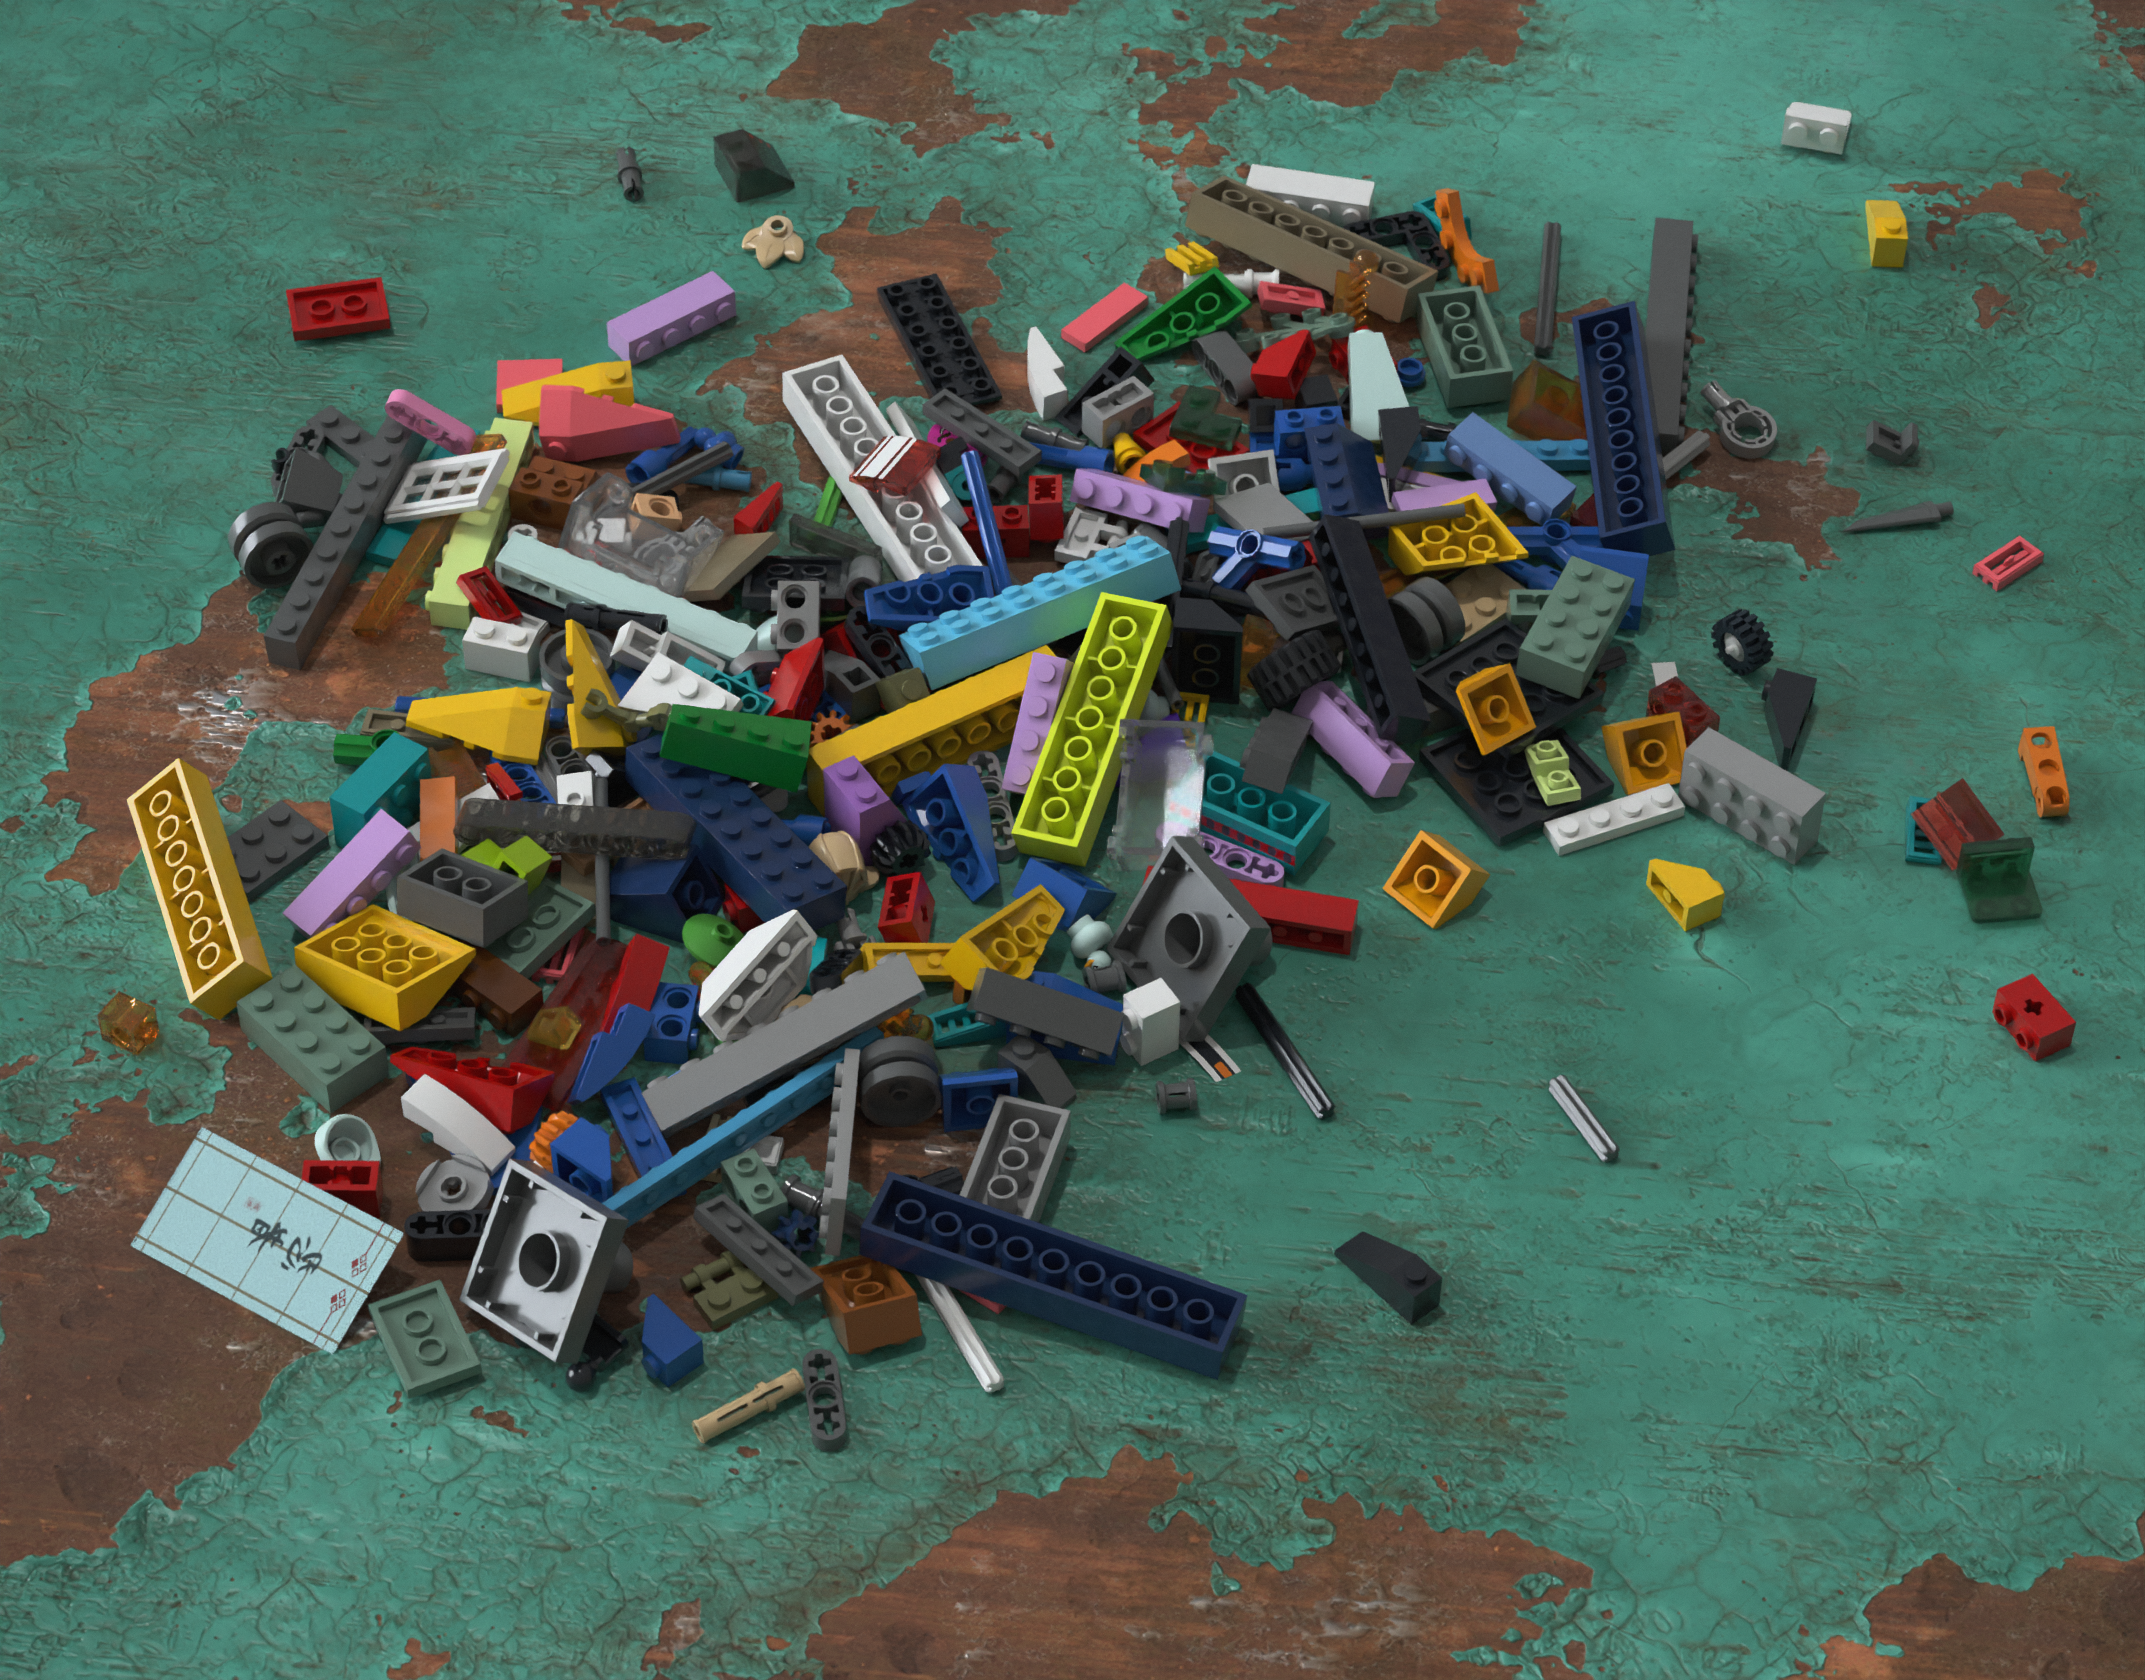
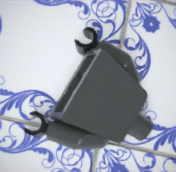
M286 448L277 449L275 452L277 459H272L271 463L273 471L277 474H282L275 502L290 506L300 520L303 529L324 526L343 495L339 493L343 475L335 470L320 453L304 452L296 448L290 455Z

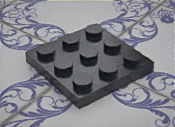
M767 555L745 575L742 609H750L754 612L769 611L771 609L772 590H778V581H819L821 585V613L833 614L838 611H845L849 557ZM799 592L791 593L786 600V604L793 609L800 608L805 603V596Z

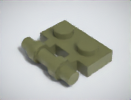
M730 1250L722 1253L720 1259L706 1266L700 1264L692 1268L690 1274L680 1278V1284L685 1292L699 1287L701 1292L693 1295V1304L713 1331L779 1298V1294L750 1268L745 1269L742 1265L743 1262ZM725 1272H728L731 1276L717 1284L712 1280Z

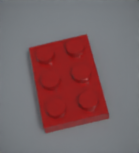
M382 277L286 290L294 341L391 328Z
M1177 402L1133 432V441L1148 453L1175 439L1189 453L1191 462L1190 465L1180 468L1178 471L1191 472L1200 480V489L1203 491L1211 486L1208 459L1250 453V449L1181 402Z

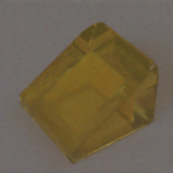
M568 1006L542 1009L538 1012L528 1030L526 1038L533 1042L566 1050L571 1046L581 1027V1023Z

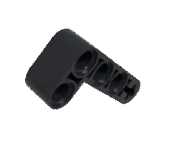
M491 1209L422 1211L410 1215L404 1224L408 1254L412 1259L421 1262L473 1260Z

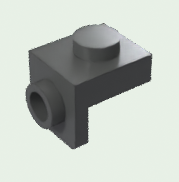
M1875 420L1866 427V450L1898 466L1908 456H1912L1919 446L1918 425L1910 422L1901 433Z

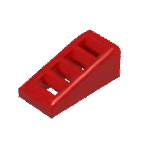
M777 481L734 516V535L768 532L783 509L782 483Z

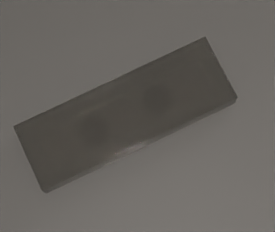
M795 513L789 519L790 545L818 556L849 557V567L851 562L859 556H872L879 561L883 571L881 546Z

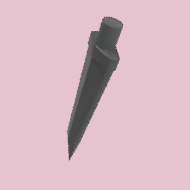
M1926 501L1921 504L1857 520L1843 531H1863L1927 522L1934 523L1941 521V516L1952 515L1954 509L1951 501L1939 504Z

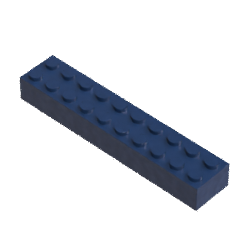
M1631 301L1572 317L1599 535L1603 548L1649 554V556L1676 550L1645 331L1636 303Z
M890 1171L861 1226L859 1255L1216 1380L1220 1376L1243 1323L1247 1301L1246 1294Z

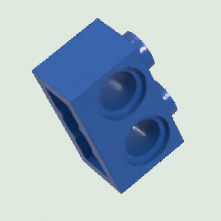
M1341 407L1275 411L1273 440L1277 459L1301 458L1302 460H1308L1304 428L1334 423L1345 427Z
M659 982L649 1012L656 1015L643 1040L645 1061L685 1064L690 1060L691 1051L698 1050L700 1030L696 1029L697 1023L704 1022L698 1015L700 1006L699 986Z

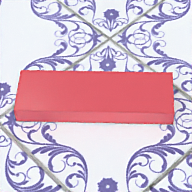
M1124 282L1061 329V338L1081 351L1087 352L1148 306V296Z

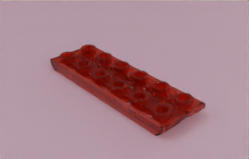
M592 933L501 1066L503 1068H510V1064L516 1062L555 1072V1080L542 1102L543 1107L560 1112L570 1096L592 1037L600 1032L611 988L619 975L627 946L618 940L611 938V943L603 947L596 943V933Z

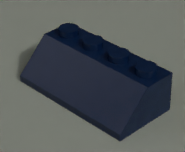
M1338 423L1304 428L1307 458L1321 519L1324 514L1348 518L1389 513L1372 442ZM1389 526L1362 529L1366 541L1389 537Z

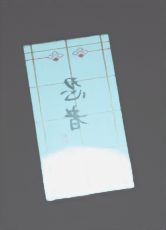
M202 1127L134 1238L131 1246L333 1355L404 1233Z

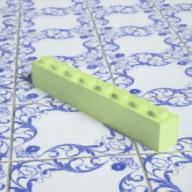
M494 418L490 431H485L482 452L507 448L510 452L508 456L509 461L485 508L458 513V520L453 521L451 524L450 543L443 546L441 567H436L433 577V590H428L425 597V610L430 611L431 625L467 630L473 617H476V609L459 588L456 581L459 575L487 566L490 572L492 571L511 517L509 487L521 467L528 468L535 449L533 422ZM486 469L476 470L474 475H470V477L484 475ZM477 487L467 488V494L475 493ZM478 577V579L480 580V582H481V583L483 584V586L486 588V586L484 585V583H483V582L481 581V579Z

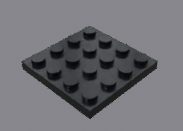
M1506 618L1413 671L1421 693L1472 731L1456 693L1459 683L1485 668L1509 663L1514 674H1516L1519 650L1527 634ZM1515 675L1536 728L1497 748L1496 751L1506 759L1512 758L1528 746L1535 744L1601 704L1605 692L1589 681L1580 699Z
M1466 728L1419 751V761L1499 847L1543 827L1544 822L1566 816L1612 794L1614 791L1613 781L1562 728L1535 744L1545 740L1559 741L1569 757V770L1581 787V800L1547 806L1535 783L1524 750L1510 759H1506L1496 750L1482 755L1473 732Z

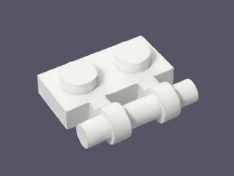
M1076 507L1064 530V539H1060L1055 549V561L1069 563L1076 560L1085 561L1093 558L1096 552L1109 548L1108 544L1127 537L1130 526L1124 520L1118 521L1116 526L1107 524L1108 514ZM1099 540H1105L1108 543L1106 546L1098 544Z

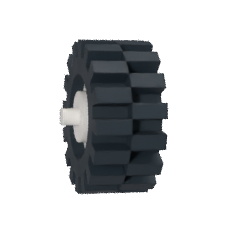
M1738 609L1717 621L1712 627L1714 632L1711 633V638L1716 640L1712 643L1713 647L1719 649L1717 656L1719 659L1723 657L1725 660L1723 664L1726 667L1731 666V671L1735 674L1739 673V676L1748 675L1771 661L1770 657L1774 653L1771 650L1773 642L1767 639L1771 635L1769 631L1764 632L1763 630L1764 623L1762 621L1758 623V616L1754 613L1750 615V611L1746 609L1743 611Z

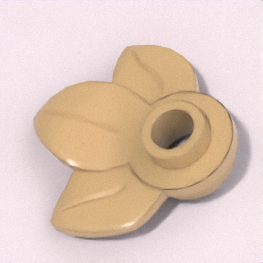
M776 215L768 218L761 227L751 229L743 239L742 249L756 250V256L763 269H767L782 256L792 262L800 263L804 254V243L802 238L794 233L793 224L790 219L785 216Z

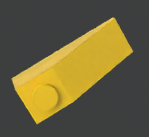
M1866 200L1871 266L1903 268L1908 234L1906 217L1898 201Z

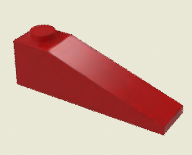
M409 1047L390 1055V1063L418 1081L426 1074L447 1087L481 1113L502 1134H513L517 1129L532 1123L555 1080V1072L531 1065L512 1062L510 1068L490 1066V1058L484 1057L457 1061L455 1053Z

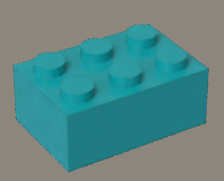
M394 732L329 797L336 846L343 849L380 809L405 828L409 826L411 820L420 811V780L432 778L428 748Z

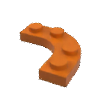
M1449 188L1435 191L1437 200L1434 202V208L1442 226L1440 242L1444 249H1448L1453 264L1457 269L1460 282L1462 284L1466 283L1469 287L1480 285L1482 292L1487 294L1499 291L1494 259L1479 255L1471 245L1464 223L1459 191Z

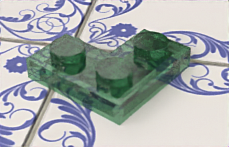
M1189 385L1169 426V436L1232 451L1242 430V420L1215 414L1220 403L1221 392Z
M1159 459L1154 460L1153 464H1141L1139 477L1163 492L1226 494L1227 482L1216 476V471L1197 469L1196 474L1185 473V469L1173 467V462Z

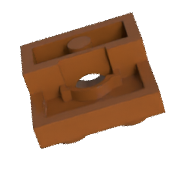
M535 455L527 469L521 467L509 487L511 518L573 533L586 511L585 500L597 481V470Z

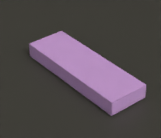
M1486 478L1393 492L1391 498L1396 512L1438 507L1475 492L1492 511L1496 509L1497 500Z

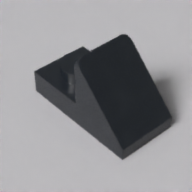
M592 749L585 760L595 769L594 774L597 778L608 780L609 807H616L639 795L625 780L626 758Z

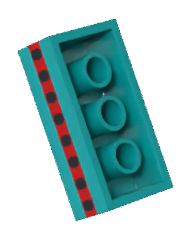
M1208 748L1173 791L1172 821L1273 859L1284 867V872L1294 876L1329 832L1331 802L1290 784H1287L1283 793L1280 794L1243 782L1242 778L1245 769L1239 768L1240 762Z

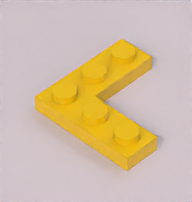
M864 943L860 949L862 952L863 970L865 973L877 967V961L890 953L895 952L899 955L905 952L921 982H955V979L940 964L955 943ZM910 1008L876 1026L884 1033V1038L891 1036L914 1037Z

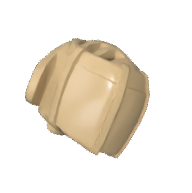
M841 830L826 834L820 833L809 845V848L847 885L846 905L854 900L858 893L873 888L880 879L879 871L873 866H865L857 843L847 832Z

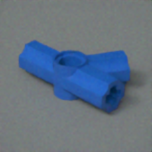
M1556 518L1545 521L1543 527H1507L1528 551L1529 555H1539L1542 560L1548 563H1557L1563 570L1571 556L1580 558L1581 545L1603 548L1599 527H1571L1566 521Z
M1218 526L1216 530L1211 531L1207 541L1211 555L1227 559L1212 575V579L1222 587L1238 591L1258 569L1270 567L1293 571L1302 568L1307 557L1304 550L1305 545L1301 542L1262 535L1254 529L1241 531Z

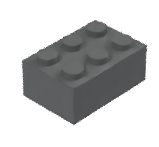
M440 849L397 876V914L411 919L415 923L437 929L443 934L455 936L470 942L474 946L484 948L528 919V881L445 849Z

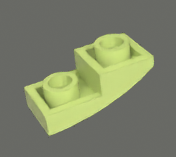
M1558 740L1541 741L1528 746L1524 750L1535 783L1547 806L1581 800V787L1569 770V757Z

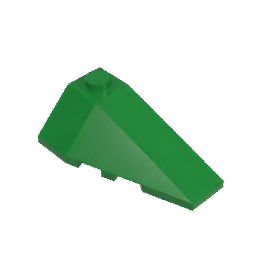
M1214 266L1115 341L1114 344L1117 348L1123 347L1141 362L1229 325L1253 305Z

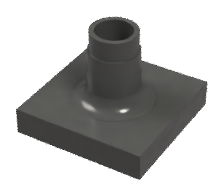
M1171 836L1106 949L1115 960H1120L1124 971L1138 988L1162 978L1180 1001L1179 1038L1182 1041L1201 1042L1207 1037L1249 966H1259L1268 958L1272 948V933L1268 923L1257 913L1193 837Z
M509 1158L459 1301L554 1362L578 1364L602 1294H618L627 1287L633 1273L632 1254L629 1248L621 1242L629 1220L536 1163Z

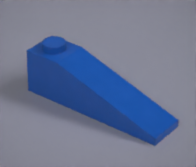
M954 565L947 567L943 572L932 575L928 572L921 574L919 578L906 582L899 580L866 589L864 592L868 622L908 632V628L914 624H928L938 620L939 616L944 612L950 610L960 611L968 608L977 599L994 597L989 566Z
M943 764L902 801L909 820L917 824L920 829H923L928 836V840L931 843L930 846L933 848L932 854L937 860H943L951 869L950 875L972 902H979L1000 884L987 794L975 766Z

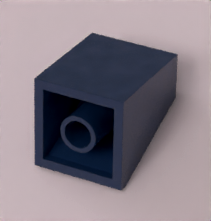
M697 844L627 846L610 873V919L612 921L683 944L682 929L686 921L697 914L715 915L725 899V893Z

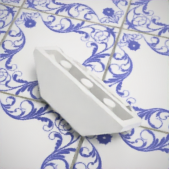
M793 909L751 929L702 983L698 1015L718 1040H740L746 1037V1031L760 1023H765L766 1025L772 1023L778 1017L782 1006L792 1001L805 987L812 961V949L816 944L817 935L798 910Z

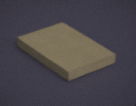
M776 532L732 535L679 583L670 594L676 598H685L689 602L719 600L777 547L781 541Z

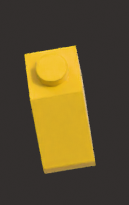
M1660 859L1649 861L1646 885L1684 931H1688L1721 916L1723 900L1725 898L1723 887L1718 881L1713 880L1705 869Z

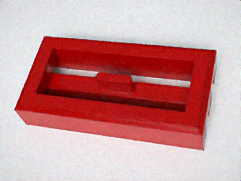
M487 566L459 575L456 581L457 585L483 619L507 624L513 623L514 625L521 623L524 616ZM478 577L481 579V581H482V582L484 583V585L487 587L488 591H487L486 588L483 586V584L480 582V580L478 579ZM498 604L501 606V608L504 610V612H505L507 615H505V614L503 613V611L500 609V607L498 606Z
M498 762L486 765L487 784L490 783L507 812V818L515 826L526 823V816L522 812L525 810L524 803L520 800L523 798V793Z

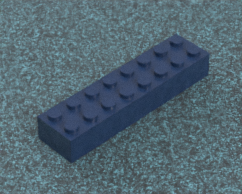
M664 733L626 747L625 780L687 844H697L708 865L765 923L793 909L799 911L813 931L844 918L847 885L740 778L659 757Z

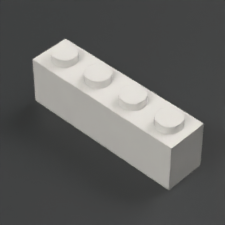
M1252 164L1246 183L1247 186L1337 226L1369 220L1373 209L1375 182Z

